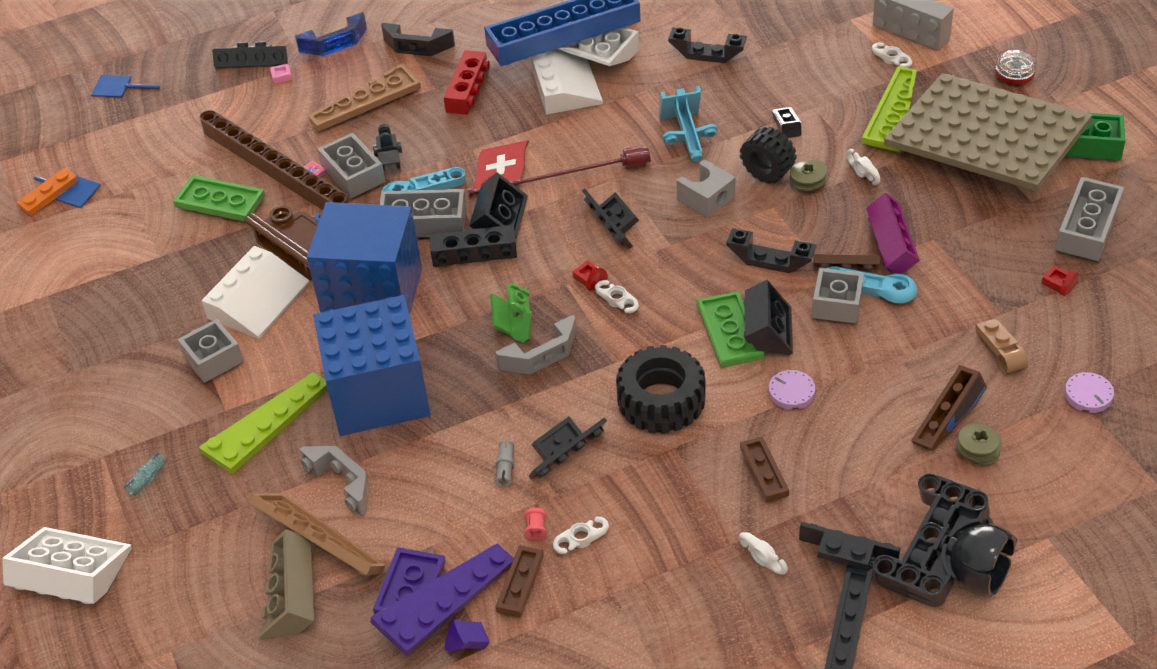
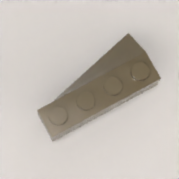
M287 529L271 542L268 572L272 573L265 587V594L269 595L267 607L262 609L261 618L266 619L265 628L259 631V639L262 640L300 634L314 622L315 618L311 541Z

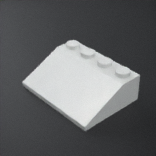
M622 27L615 31L557 49L612 66L629 61L639 51L638 31Z
M558 49L530 57L531 70L546 115L603 104L595 78L586 58Z
M253 246L202 299V304L207 319L212 321L218 319L224 326L260 339L308 287L310 281L273 253Z
M43 527L2 558L3 583L18 590L25 589L35 591L38 594H49L58 596L61 599H73L84 604H94L107 593L131 551V544Z

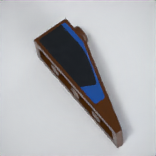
M959 365L911 441L927 449L934 450L976 406L985 392L987 386L981 373Z

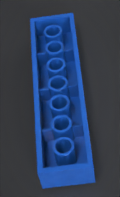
M568 0L484 27L486 46L500 66L509 65L513 62L641 22L640 2L638 0Z

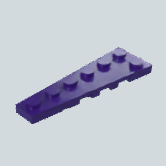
M497 543L371 617L370 623L407 656L511 567L514 558Z

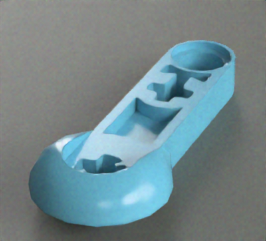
M454 167L411 178L409 181H394L384 186L382 191L447 190L459 187L465 183V171L462 168Z
M834 266L826 268L864 273L862 294L881 296L893 303L910 302L917 295L915 281L904 274L882 276Z

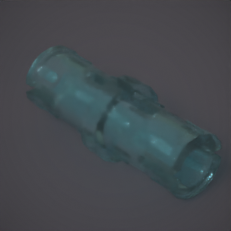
M155 452L144 465L137 468V473L124 485L125 490L131 495L136 496L145 484L155 478L156 472L166 464V458L161 453Z

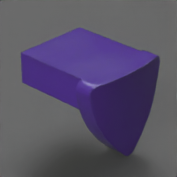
M453 620L446 636L444 649L446 651H461L464 648L485 649L490 641L482 622Z

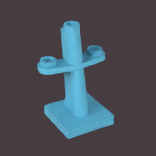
M695 86V92L685 93L684 88L676 89V94L672 96H665V92H660L658 111L660 120L677 117L681 131H668L662 135L663 141L667 145L685 141L691 161L698 162L702 160V148L699 138L714 137L717 134L718 128L715 124H708L695 129L691 115L697 114L699 111L700 86Z

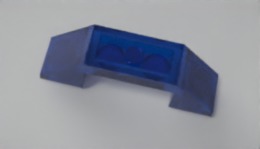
M361 12L347 17L348 27L317 37L313 30L295 35L299 53L325 56L358 44L367 30L364 13Z

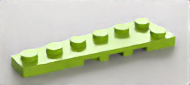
M901 66L897 67L862 136V144L901 152L899 149L884 145V138L910 110L917 70Z
M314 372L309 374L229 428L210 438L199 447L201 454L233 475L328 391L326 380Z

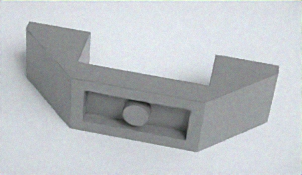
M571 315L555 323V339L526 353H523L516 343L496 351L498 369L532 374L569 356L577 333L575 316Z
M307 446L299 449L302 457L300 462L306 471H312L319 477L332 467L337 474L341 473L349 484L343 488L346 497L344 500L345 504L351 511L355 510L361 516H364L367 510L370 488L366 471L337 446Z

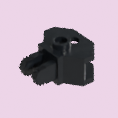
M382 124L378 127L379 136H376V145H373L374 156L379 158L383 165V171H385L384 165L396 164L397 169L401 168L399 153H403L401 141H397L396 135L391 134L388 124Z

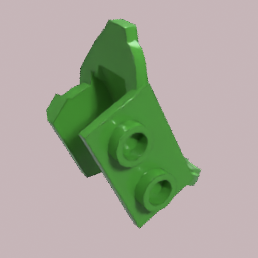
M511 283L507 286L508 301L493 293L490 295L493 327L512 336L516 341L527 343L531 339L532 311L529 308L528 299L530 293L526 287L520 288L517 286V283Z

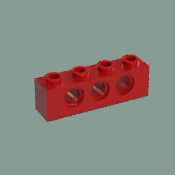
M464 50L443 97L446 113L468 115L471 107H474L475 97L479 95L480 85L484 83L485 73L490 68V61L487 60L486 52Z

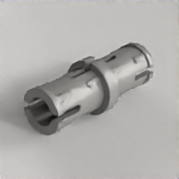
M505 440L499 443V457L495 463L497 468L495 482L500 487H502L503 479L505 480L504 487L511 485V470L514 468V459L512 458L514 443L509 440L507 448H505Z

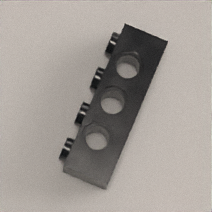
M514 225L429 234L433 267L517 258Z

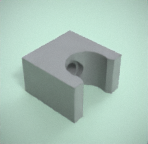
M704 159L699 163L700 182H692L682 176L676 180L677 200L708 218L735 197L736 177Z

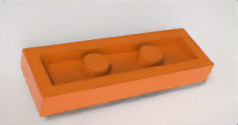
M63 168L16 203L21 210L32 217L79 181L73 173Z

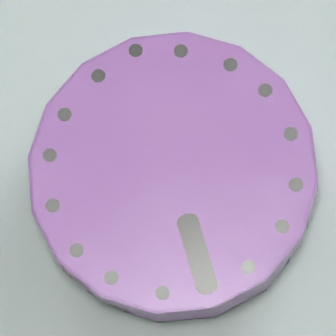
M798 370L782 371L773 376L769 382L770 399L778 407L786 410H792L797 407L802 409L808 406L814 399L815 384L806 373Z
M1082 372L1075 374L1068 379L1065 386V398L1071 406L1080 411L1083 409L1089 410V413L1104 411L1110 407L1114 397V389L1111 383L1103 376L1095 373Z

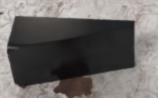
M791 107L772 110L777 127L783 135L785 134L787 138L802 135L801 121Z

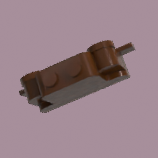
M277 206L270 211V216L265 220L254 213L244 219L245 223L253 228L256 242L260 246L276 255L309 281L312 280L307 255L317 229L315 216H311L304 211L293 215L290 207Z

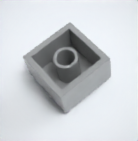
M819 268L813 297L812 318L857 324L864 273Z
M218 319L177 339L183 358L204 383L244 362L238 343Z

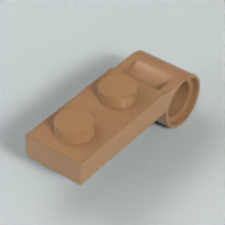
M997 319L976 324V333L998 356V365L1003 374L1028 368L1029 360L1025 350Z

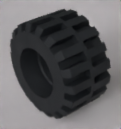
M766 126L761 129L758 128L740 148V159L743 160L742 164L746 167L747 172H750L755 179L758 178L759 181H765L766 183H776L778 180H781L795 164L797 155L795 154V147L792 146V141L788 140L785 134L783 135L778 129L774 130L773 127L767 128Z

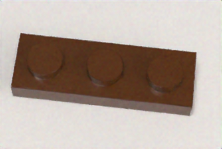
M814 254L813 263H818V267L826 268L831 267V263H840V268H853V264H862L861 268L875 269V264H880V256Z
M763 436L740 442V450L765 502L788 497L789 488Z
M518 546L495 606L496 612L521 618L544 556L543 550Z

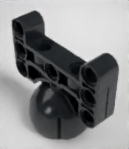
M924 474L918 480L920 497L923 503L931 507L902 560L888 555L879 556L874 560L873 570L877 583L886 589L931 607H939L944 604L954 584V579L964 589L975 595L992 597L1003 585L1011 567V559L1001 555L1000 552L1008 556L1014 555L1016 546L1015 536L1001 526L985 524L990 516L988 496L984 492L935 474ZM932 537L937 538V539H935V540H933V541L927 540V539L932 538ZM884 570H891L888 573H881ZM908 579H914L911 583H905ZM934 588L939 589L937 592L934 593L928 592L929 590Z

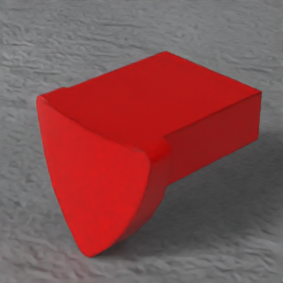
M588 260L572 271L573 278L586 286L590 291L595 289V285L599 281L608 278L606 270L592 264Z
M1054 265L1042 277L1041 284L1065 296L1076 286L1079 273L1072 269L1067 272Z

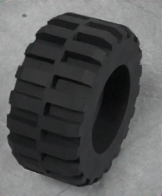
M660 345V347L656 348L649 346L646 350L640 349L636 351L634 356L630 355L618 369L616 387L619 410L630 424H636V428L641 430L648 429L650 433L662 431V434L669 433L670 430L676 432L681 430L682 426L685 425L687 427L694 422L693 419L696 420L701 415L706 398L705 372L703 367L700 366V362L695 357L692 358V355L684 350L682 352L674 346L667 348V345ZM655 384H669L678 388L674 392L661 395L652 394L644 390Z

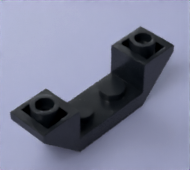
M381 24L384 41L396 53L433 56L455 46L453 29L435 28L432 36L429 37L401 34L400 24Z
M672 27L668 42L686 59L726 63L742 52L747 40L745 35L728 34L725 45L691 42V29Z
M732 228L726 242V246L746 265L784 273H791L810 263L817 244L795 240L791 252L753 245V232Z

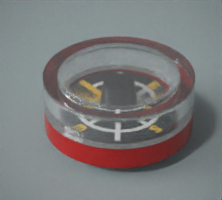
M1005 49L997 56L995 74L1006 83H1027L1035 76L1037 58L1033 53L1025 49Z

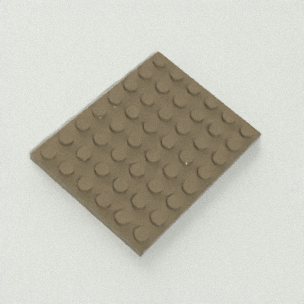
M942 73L884 138V145L1038 191L1092 122V114Z

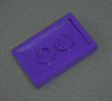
M397 547L373 608L374 615L440 577L446 563L445 556Z

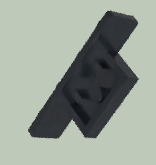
M266 41L255 42V45H248V42H238L237 46L232 48H214L212 50L214 67L288 64L287 47L272 46V44H266Z
M584 188L582 192L586 197L583 200L591 209L595 206L596 209L593 212L601 221L603 219L606 220L603 224L611 233L613 231L616 232L614 237L621 245L626 243L629 248L633 247L624 233L639 221L635 214L616 192L599 205Z
M568 416L535 440L531 445L544 462L530 473V479L532 480L536 476L542 478L551 471L550 466L555 462L558 465L569 457L567 453L574 449L577 452L587 444L585 440L590 436L593 439L599 436L604 431L602 427L607 420L605 418L601 419L582 433Z
M801 522L799 540L819 545L817 558L866 571L868 570L872 555H874L875 559L882 555H888L896 559L900 558L901 548L890 543L870 540L863 536L847 534L840 530L824 528L813 523Z

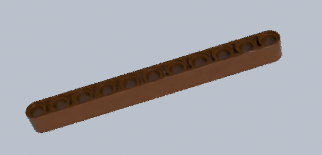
M207 110L200 114V121L206 136L323 210L326 202L349 203L346 193L219 113Z

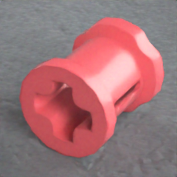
M541 508L527 509L524 513V518L527 521L525 537L529 540L544 539L546 537V528H544L546 512Z

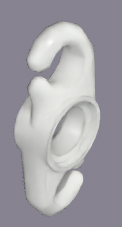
M882 42L873 44V53L883 59L885 63L900 64L901 67L906 68L912 65L911 57L903 53L898 47L884 46Z
M849 149L847 151V159L856 174L861 178L867 177L873 185H878L880 183V175L871 161L865 156L861 158L858 153H854V149Z
M601 280L595 285L596 293L606 300L610 306L624 309L625 305L632 304L633 307L624 309L625 313H634L639 308L637 299L629 294L624 287L615 286L614 284L609 285L610 282L608 280ZM604 285H605V286L609 285V288H607V289H602V288H600V287H601V286H604ZM615 294L622 295L619 299H614L611 296Z
M598 516L595 517L594 521L602 523V528H594L592 520L587 523H576L567 531L556 536L553 542V549L559 554H566L567 549L559 547V544L562 542L569 543V550H574L576 547L585 548L591 542L606 534L609 523L605 518ZM580 531L588 534L584 539H577L574 535Z
M742 532L739 535L740 544L744 548L749 545L748 551L751 552L752 557L758 564L767 567L779 575H785L788 572L785 561L783 559L777 561L778 556L767 542L758 539L748 532Z

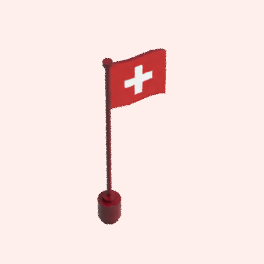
M529 140L482 150L479 155L477 177L473 189H468L469 197L479 193L481 184L496 172L512 184L518 185L621 162L622 166L626 165L627 169L644 166L646 163L651 162L648 146H635L623 149L619 159L522 179L525 169V151Z

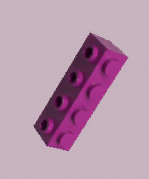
M884 193L866 208L869 215L868 221L873 227V235L877 239L878 250L882 254L884 267L889 272L893 271L896 274H903L918 263L920 259L899 202L887 193Z

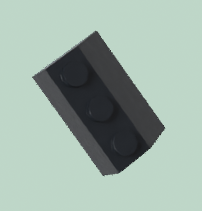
M496 172L481 184L469 226L473 229L514 225L516 239L528 195Z
M768 279L745 290V300L743 303L745 307L744 337L746 341L759 351L785 355L793 354L791 306Z

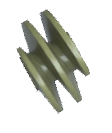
M821 160L799 162L790 169V183L799 190L812 191L821 188L827 180V166Z
M969 424L959 431L957 448L965 458L981 466L991 465L998 460L1002 441L1000 435L993 428L983 424Z

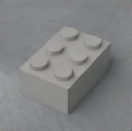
M354 133L318 148L321 166L326 169L327 174L350 199L386 182L382 163Z

